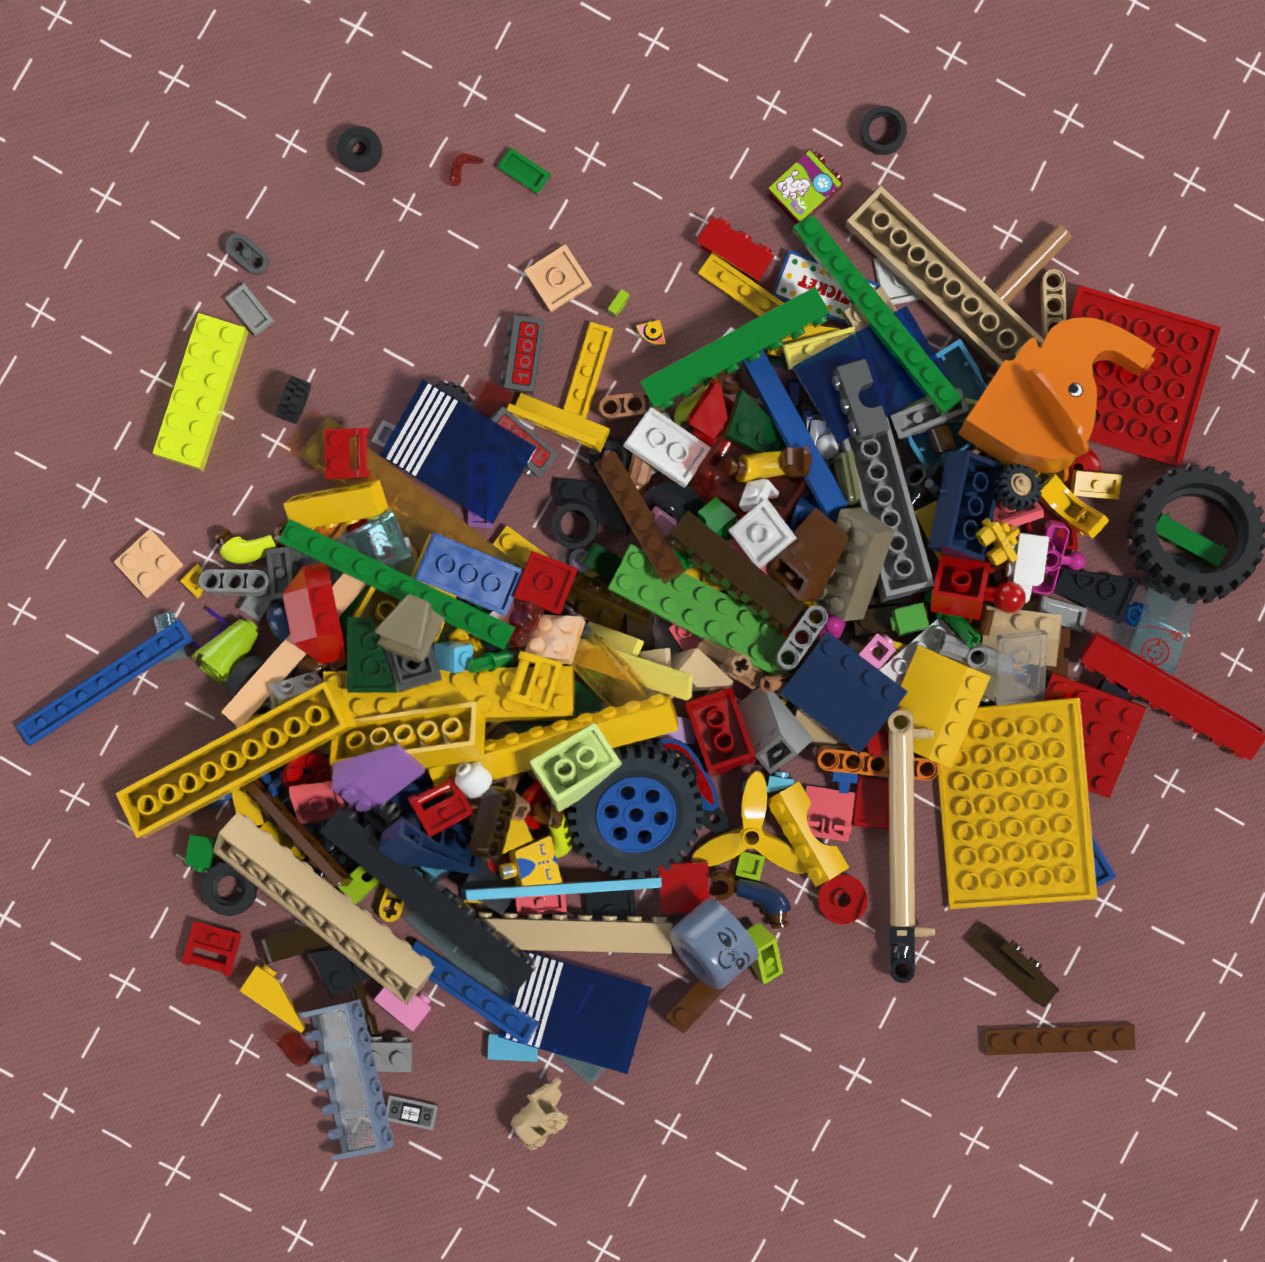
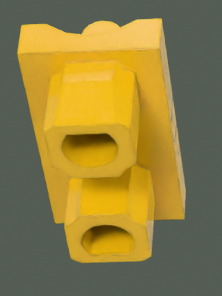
M989 518L983 520L982 524L984 527L975 536L982 546L986 547L993 542L995 548L986 553L990 563L997 566L1006 560L1013 563L1019 559L1012 546L1018 543L1015 538L1020 532L1016 525L1008 526L1007 522H1002L1001 524L997 521L991 522Z

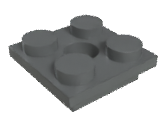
M432 645L429 655L421 662L417 669H409L407 667L409 659L387 651L399 693L442 680Z

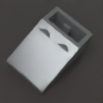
M759 686L738 703L756 758L770 774L795 757L813 740L812 736L774 691L765 693Z

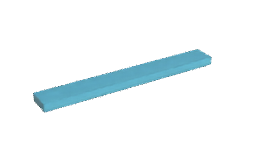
M659 877L463 889L461 890V898L471 901L650 889L662 887V881Z

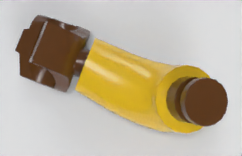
M804 446L800 448L787 447L779 452L741 455L739 459L727 458L723 465V472L726 476L732 475L736 477L739 482L756 481L785 474L789 477H803L810 474L812 453H810L809 446Z

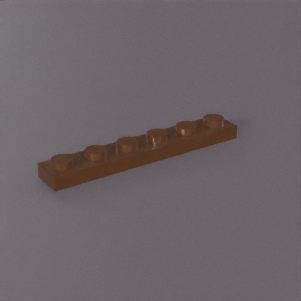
M613 451L595 462L596 469L662 582L666 584L686 572L674 550L669 546V542L665 539L666 536L617 453Z
M260 778L244 786L247 789L246 794L252 800L258 801L261 804L264 814L273 818L278 823V829L294 840L293 845L310 857L309 862L315 868L322 870L328 883L335 887H348L354 879L279 798L270 794L267 790L268 787Z
M1134 1024L984 1030L985 1055L1136 1050Z

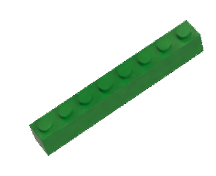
M815 286L640 382L655 410L659 407L661 411L674 405V399L680 396L685 399L696 393L695 388L702 384L707 387L713 377L717 379L716 376L724 372L726 375L737 371L740 369L739 364L746 360L748 363L754 362L762 357L760 353L768 348L770 351L778 349L784 345L783 340L790 336L792 340L806 333L804 329L812 324L814 328L827 322L826 317L829 316L830 312Z

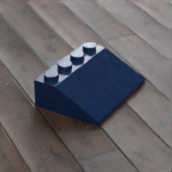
M827 631L822 634L779 694L860 754L894 712L908 691Z

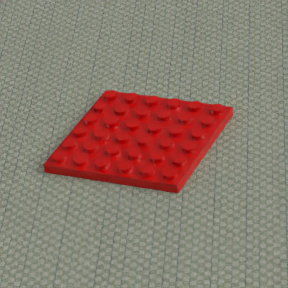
M1079 285L1069 319L1086 317L1102 320L1128 331L1156 348L1151 355L1155 360L1147 371L1142 369L1138 376L1109 360L1097 361L1092 364L1093 378L1097 390L1095 422L1088 442L1172 467H1181L1221 327Z

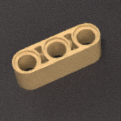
M1056 269L1047 271L1040 281L1041 334L1043 339L1049 333V326H1055L1066 320L1065 277L1061 271ZM1047 278H1056L1058 287H1050L1047 284ZM1055 301L1059 305V311H1050L1047 303Z

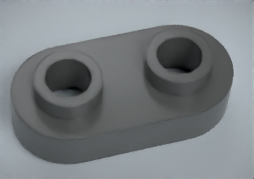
M236 233L227 239L225 246L228 254L253 275H261L268 270L270 264L268 256L245 235ZM236 244H243L241 251L235 250ZM256 259L262 261L259 267L253 266V262Z

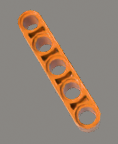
M827 744L817 749L816 760L823 770L889 777V750L884 751L878 756L883 759V764L878 768H874L871 766L873 757L866 748L860 754L849 746ZM827 752L834 754V759L829 763L821 761L823 754ZM914 753V780L929 781L934 779L939 771L937 763ZM857 755L859 760L855 765H848L846 763L848 756ZM925 762L932 763V769L926 773L921 772V765Z

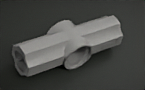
M946 632L941 636L938 643V654L967 663L975 669L982 668L1006 677L1013 669L1014 655L985 646L981 642L975 645L971 641L974 647H968L961 637ZM974 651H982L978 658H971V654Z

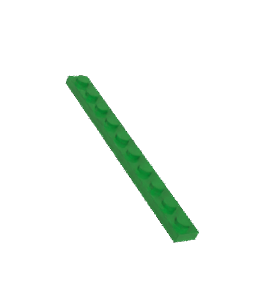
M811 215L793 226V233L938 412L944 415L961 404L963 398L816 217Z
M289 519L279 539V543L400 601L408 594L430 603L434 612L444 618L443 622L503 651L515 627L291 519Z

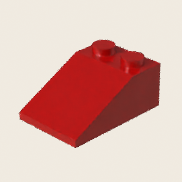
M732 687L685 702L697 745L710 778L756 763V755Z

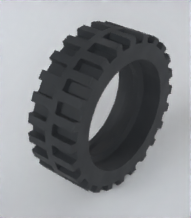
M1190 465L1186 471L1179 467L1175 468L1169 475L1165 473L1160 476L1134 506L1135 510L1128 520L1131 527L1126 532V539H1132L1128 552L1129 555L1135 554L1137 558L1133 563L1136 571L1142 569L1146 574L1142 579L1147 584L1152 581L1158 586L1155 590L1156 592L1162 594L1164 591L1172 594L1170 599L1174 601L1185 597L1187 598V604H1195L1199 599H1203L1204 604L1211 603L1216 597L1222 599L1231 591H1235L1256 570L1255 567L1262 561L1264 556L1261 551L1265 548V538H1263L1265 522L1260 520V516L1264 511L1262 506H1255L1253 500L1256 498V495L1253 491L1247 494L1242 488L1245 485L1243 481L1239 479L1235 483L1229 479L1231 473L1225 470L1222 474L1215 473V467L1207 466L1204 471L1199 470V465ZM1182 496L1202 498L1213 503L1226 514L1233 525L1237 541L1235 553L1226 566L1209 574L1196 573L1179 566L1166 554L1158 539L1156 525L1163 508L1174 499Z

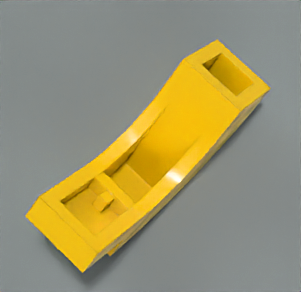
M1039 472L1035 474L1036 478L1041 477L1042 479L1038 484H1043V489L1040 490L1042 495L1038 498L1039 501L1057 518L1083 536L1085 534L1093 539L1109 522L1104 514L1076 497L1056 474Z

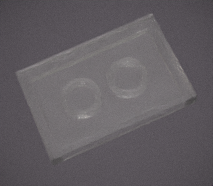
M1045 630L997 635L994 702L996 705L1044 700L1048 633Z

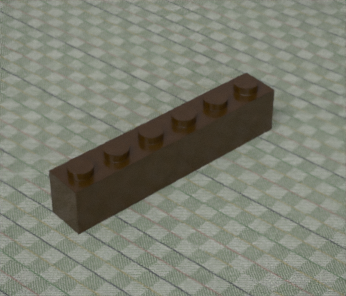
M687 511L666 535L665 539L669 541L668 544L673 550L682 552L689 557L688 561L693 566L701 567L708 573L709 579L726 587L727 593L737 600L741 599L747 604L746 608L751 613L762 616L771 629L779 630L780 632L787 629L805 606L691 512Z

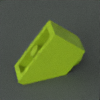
M757 923L746 931L755 943L759 953V958L751 964V967L760 982L765 985L784 972L776 937L762 924Z

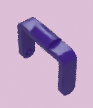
M208 607L206 610L223 623L219 630H216L208 640L209 642L227 629L229 624ZM195 641L191 642L197 649L201 648Z

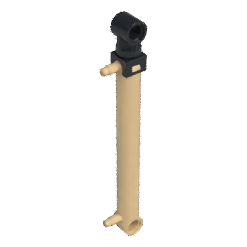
M901 707L896 708L888 720L889 930L891 977L898 983H907L914 977L916 968L915 937L935 935L934 928L915 927L914 739L933 738L934 730L914 729L913 714L910 710ZM898 715H904L908 719V724L905 727H898L894 723V718ZM904 963L908 965L910 971L906 974H900L896 970V966Z

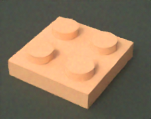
M566 244L524 270L551 313L592 287L589 279Z
M151 529L114 561L119 569L148 599L185 566Z
M537 614L525 652L563 664H572L585 625L583 617Z

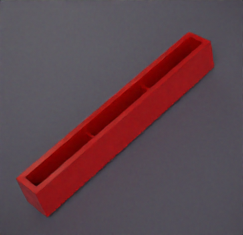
M1096 630L1080 653V660L1083 662L1082 666L1091 672L1098 671L1102 673L1105 680L1113 684L1119 683L1125 687L1124 690L1134 697L1141 696L1146 699V703L1156 710L1159 708L1168 712V717L1174 721L1180 722L1182 720L1196 734L1201 735V733L1209 736V740L1215 745L1228 747L1231 749L1230 752L1239 759L1243 760L1245 757L1251 761L1265 741V729Z

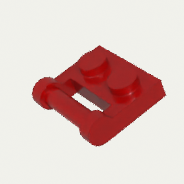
M369 428L324 429L326 480L370 478V470H368L367 436H369ZM350 437H357L358 470H351Z
M453 775L446 777V781L417 796L414 794L407 798L429 837L474 814L463 792L456 786ZM451 789L454 794L453 796L425 811L423 810L422 804Z
M194 921L182 964L187 966L191 964L222 972L223 976L231 977L243 934ZM195 947L228 956L226 963L195 955Z

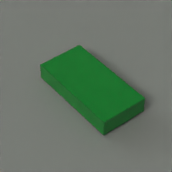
M511 147L497 166L498 170L537 196L551 177L549 172Z

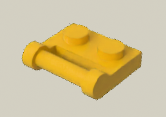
M520 651L518 656L520 661L510 692L506 693L505 700L548 712L563 663ZM529 663L536 664L526 696L520 695Z

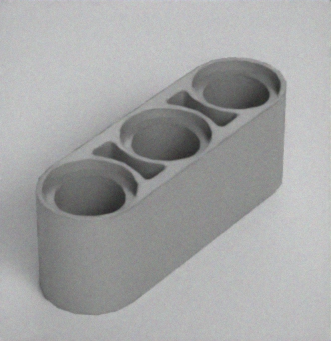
M210 569L202 572L199 577L200 587L213 596L265 597L271 594L269 575L261 570ZM217 578V584L210 588V581ZM241 578L240 585L237 588H233L234 581ZM264 578V585L261 588H257V582Z
M814 605L806 610L775 656V663L779 669L789 671L800 662L828 619L827 611L822 606ZM816 611L821 615V622L819 624H814L810 621V612ZM797 632L806 634V644L802 645L796 642L795 634ZM788 652L793 656V663L791 665H785L781 661L782 653Z

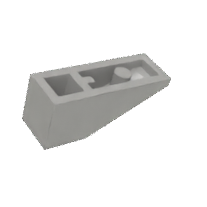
M961 388L956 389V391L963 398L962 403L944 415H941L929 400L891 415L899 439L942 425L951 424L968 417L971 411Z

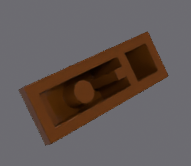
M699 979L665 1014V1017L684 1034L727 986L716 990L707 986Z

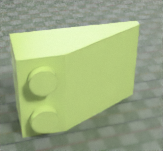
M594 723L530 761L534 775L558 812L584 797L621 765V762Z

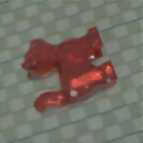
M515 599L513 602L515 605L508 619V624L515 627L508 643L513 647H523L530 634L538 628L540 618L545 610L531 601L523 602Z

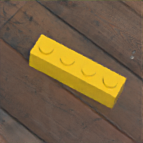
M380 480L295 495L283 503L288 521L291 519L312 530L319 526H323L324 529L332 528L341 522H345V525H350L363 518H366L367 521L376 520L388 508Z

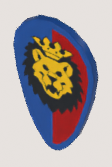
M673 738L660 740L659 742L664 744L666 751L672 748L676 752L677 757L681 756L685 760L687 767L691 768L702 796L703 804L701 805L703 810H716L719 802L715 786L698 757L689 746L680 740Z

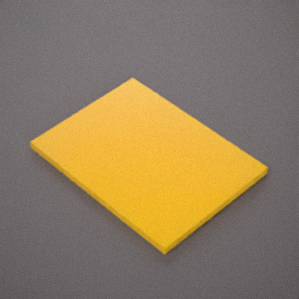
M1080 698L978 707L952 768L937 763L939 769L938 784L949 909L1097 899Z

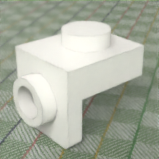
M768 479L749 481L746 484L739 507L744 512L751 511L764 499L778 498L779 491Z

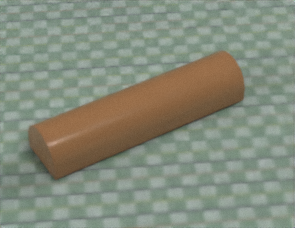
M1062 224L1055 226L993 292L1008 305L1072 239L1068 230Z

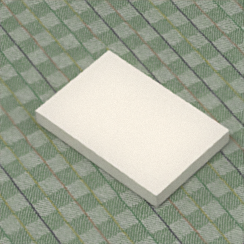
M652 407L649 408L623 446L684 488L712 449Z

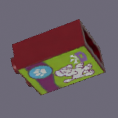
M811 149L806 151L766 189V194L795 225L814 215L843 187L841 182L843 179L840 174L834 169L830 170L824 164L826 160L817 151L814 153Z

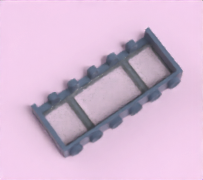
M361 1000L299 1013V1019L309 1016L312 1018L314 1030L306 1032L305 1038L308 1042L317 1040L320 1055L313 1056L311 1064L313 1066L323 1065L326 1078L318 1081L316 1086L319 1091L328 1089L331 1100L330 1104L322 1107V1112L324 1115L334 1114L337 1128L329 1130L328 1137L330 1140L340 1139L342 1152L331 1156L332 1161L381 1152L395 1147Z

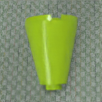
M242 619L237 620L192 655L193 661L195 662L199 659L202 663L199 668L217 683L227 682L233 669L247 658L258 637L257 626L249 619H245V621Z

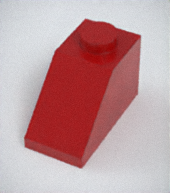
M714 377L686 418L690 425L712 439L717 434L721 435L724 432L728 419L722 386Z

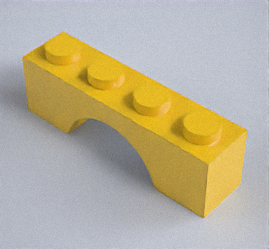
M797 782L769 798L767 804L781 826L784 835L792 845L797 857L806 869L809 878L817 887L845 871L849 866L837 846L824 845L811 833L807 823V812L812 802L801 783Z

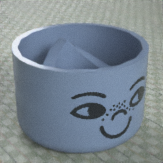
M706 898L670 931L671 943L684 964L704 984L716 990L725 988L759 958L757 947L745 928L724 906L711 898Z

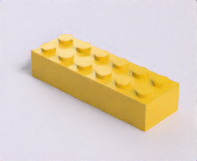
M477 702L355 718L354 720L357 725L355 728L332 739L330 765L333 768L336 762L394 745L402 747L425 768L484 760L486 717Z

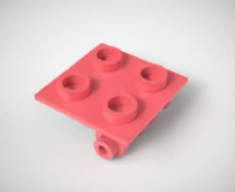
M807 785L806 794L812 802L807 812V823L813 836L849 842L856 793H838L839 790Z

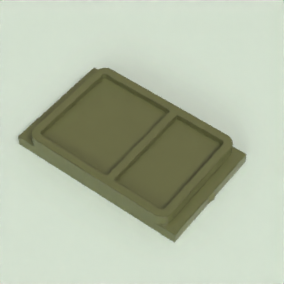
M853 450L840 453L828 463V468L848 502L847 506L842 509H848L861 500Z

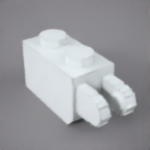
M1019 532L1015 537L1018 543L1012 546L1019 559L1013 563L1007 562L1005 575L1008 577L1009 582H1015L1022 586L1026 594L1025 603H1028L1030 601L1029 598H1031L1032 585L1038 586L1044 579L1049 537Z

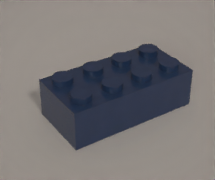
M968 450L947 453L928 548L948 556L976 561L985 560L987 546H982L975 534L984 527L982 524L983 520L989 518L991 522L993 521L997 502L996 497H998V493L994 494V489L998 486L993 484L997 480L996 476L1003 470L1004 465Z

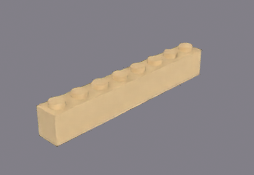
M477 912V916H475L481 922L484 919L490 922L496 928L494 933L500 938L505 935L516 944L515 950L671 954L672 951L670 940L672 922L667 921V917L653 916L652 921L642 920V916H627V920H617L615 915H602V919H592V915L580 914L577 915V919H569L567 914H552V918H542L540 913H528L527 917H517V913L510 912L503 913L502 917H493L492 912Z

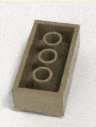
M863 508L841 509L836 525L849 536V539L821 597L813 600L842 621L864 619L895 530Z

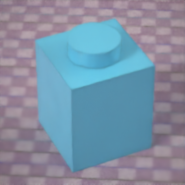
M455 640L434 644V653L439 669L452 673L468 670L466 664L468 660L473 659V644Z

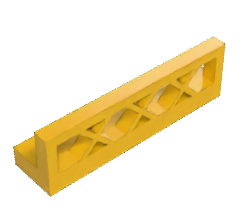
M523 393L520 394L515 406L509 404L507 408L518 420L600 453L610 433V429Z

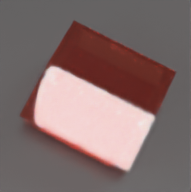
M487 381L475 406V410L490 418L500 406L505 409L508 408L514 393Z

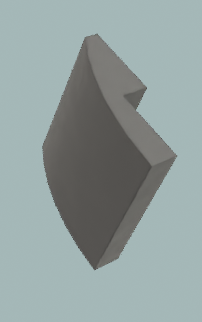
M290 547L266 550L271 599H283L282 594L303 566L321 562Z

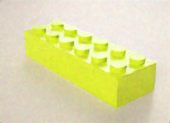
M198 313L153 450V454L156 457L204 472L249 332L245 327Z

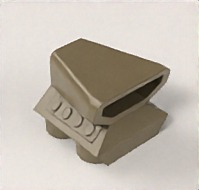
M408 594L377 627L374 633L381 636L378 644L385 650L419 663L423 662L429 655L430 647L435 637L440 634L444 618L432 610L430 603Z

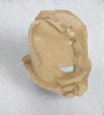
M559 1077L554 1079L553 1083L545 1084L541 1088L535 1089V1092L531 1095L528 1094L527 1098L530 1103L512 1118L511 1126H513L516 1135L527 1149L536 1150L538 1147L543 1146L550 1134H556L568 1122V1115L563 1114L556 1108L562 1096V1092L558 1089L561 1084Z

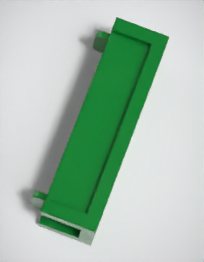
M1170 513L1162 514L1158 517L1156 529L1159 539L1213 569L1219 567L1228 550L1223 547L1224 543L1218 545L1169 518Z

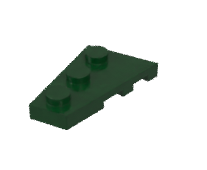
M744 390L737 391L723 436L755 453L779 452L787 448L772 419Z
M347 617V693H398L383 648L378 644L380 640L379 635L374 633L376 626L373 617Z

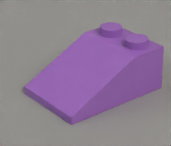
M394 745L334 763L332 790L359 812L368 811L371 808L381 806L425 772V767L402 747Z

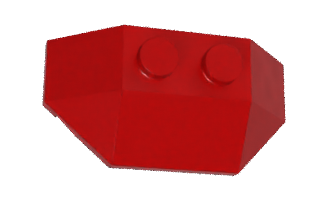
M323 563L303 566L282 594L292 644L321 664L347 660L328 566Z

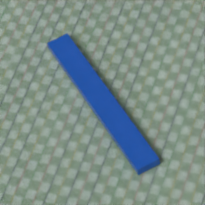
M761 352L762 357L754 362L748 363L747 360L742 362L741 364L785 445L789 448L809 446L810 453H812V465L810 466V474L803 477L822 512L826 515L846 507L848 502L765 352Z
M178 619L17 724V729L28 746L34 745L191 643L194 639L182 620Z

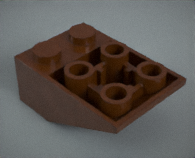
M815 508L793 533L797 539L774 558L768 571L799 601L819 599L849 539L845 532L818 508Z

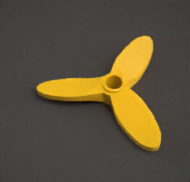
M759 770L753 771L745 784L742 797L743 825L741 828L721 833L709 839L694 851L691 861H708V867L731 860L749 848L755 849L765 858L783 869L796 874L807 873L793 847L764 831L762 825L767 807V787L765 777ZM749 831H754L758 836L751 839L745 834Z

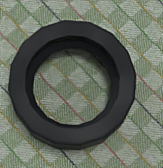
M879 106L871 109L865 115L860 126V138L863 145L876 155L894 153L902 146L907 135L905 118L898 110L890 106ZM879 117L892 119L898 128L895 140L886 145L874 142L869 134L871 122Z
M571 500L562 504L556 510L551 520V532L554 539L560 545L569 549H580L587 546L595 538L599 529V518L596 511L588 503L581 500ZM580 511L588 518L589 530L584 537L572 539L563 533L561 520L567 512Z

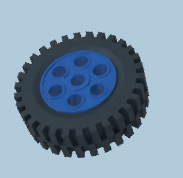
M645 739L643 745L637 741L630 743V745L612 748L621 765L584 797L565 808L570 833L575 845L577 844L579 852L582 856L586 854L587 861L592 865L597 862L599 870L605 872L606 868L609 867L610 874L613 876H618L619 870H622L624 878H631L632 871H636L638 878H645V870L650 869L652 876L659 874L658 866L662 865L665 871L670 869V860L674 859L678 864L682 860L680 852L682 850L687 854L692 848L689 841L696 843L698 839L696 829L701 830L702 828L700 817H704V810L701 805L703 800L691 768L687 767L685 760L681 756L677 757L676 752L672 748L666 751L664 744L657 741L654 747L651 739ZM625 786L633 787L629 793L621 792ZM651 789L657 790L654 796L649 797L645 795ZM608 805L617 806L614 811H605ZM634 808L641 809L637 815L629 814ZM663 811L666 813L662 818L654 817L657 812ZM617 827L625 828L622 833L617 834L613 832ZM642 830L650 831L644 837L638 836V833Z

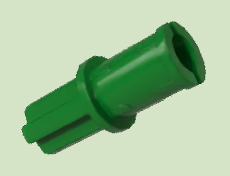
M509 649L496 653L487 652L483 657L468 660L466 665L468 672L471 674L485 670L493 672L498 667L513 664L514 656Z

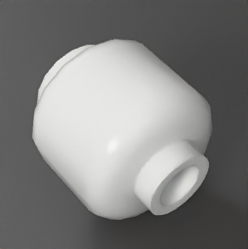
M478 761L464 762L456 770L455 784L469 798H482L483 793L492 785L491 773Z

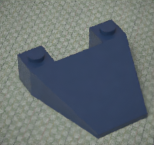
M421 774L390 798L393 803L404 809L407 815L406 820L402 817L382 832L379 850L385 856L390 857L398 864L467 874L478 872L479 857L473 856L470 852V841L474 828L466 819L429 837L407 798L414 794L417 796L434 787V784L428 778ZM441 794L421 806L425 811L447 798Z

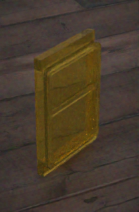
M596 634L585 641L576 651L572 664H569L573 666L577 674L608 707L617 708L626 705L630 701H641L649 694L643 680L603 637H598Z

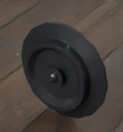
M665 482L656 485L642 496L650 511L657 506L677 521L687 511L698 518V511L704 507L702 499L693 488L689 486L684 488L676 482Z

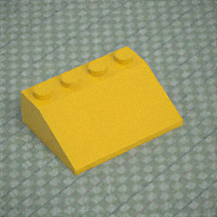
M919 644L917 645L900 684L908 692L897 706V708L902 707L911 711L914 717V729L934 730L933 738L914 739L915 753L952 768L991 678L988 673L953 658L938 654V652ZM898 715L894 718V723L898 727H905L908 724V719L904 715ZM888 718L886 722L883 724V728L889 735Z

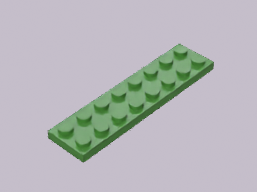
M629 545L607 590L702 640L706 638L726 649L731 648L748 656L751 664L770 676L789 672L779 669L775 663L776 653L786 639L779 630L771 629L762 616L751 613L746 608L747 605L686 573H682L664 584L645 551ZM784 652L781 655V661L785 665H791L793 663V656L788 652Z

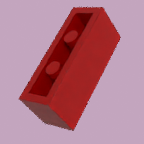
M712 217L697 239L696 246L710 255L713 253L750 280L759 284L774 260V255L771 254L772 250L764 244L760 243L758 246L750 241L752 238L747 233L741 230L739 232L734 231L730 228L731 224L723 218L715 219Z

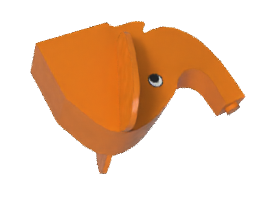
M1082 317L1062 321L1050 329L1040 348L1037 345L1036 338L1032 337L1023 345L1014 360H1005L967 417L958 435L1007 466L1014 463L1017 465L1022 464L1024 468L1026 466L1031 467L1030 471L1035 469L1039 473H1054L1062 482L1068 480L1069 467L1078 455H1083L1089 451L1087 442L1093 430L1097 402V390L1093 378L1092 364L1097 361L1109 360L1138 376L1142 369L1147 371L1155 360L1151 355L1156 348L1128 331L1102 320Z

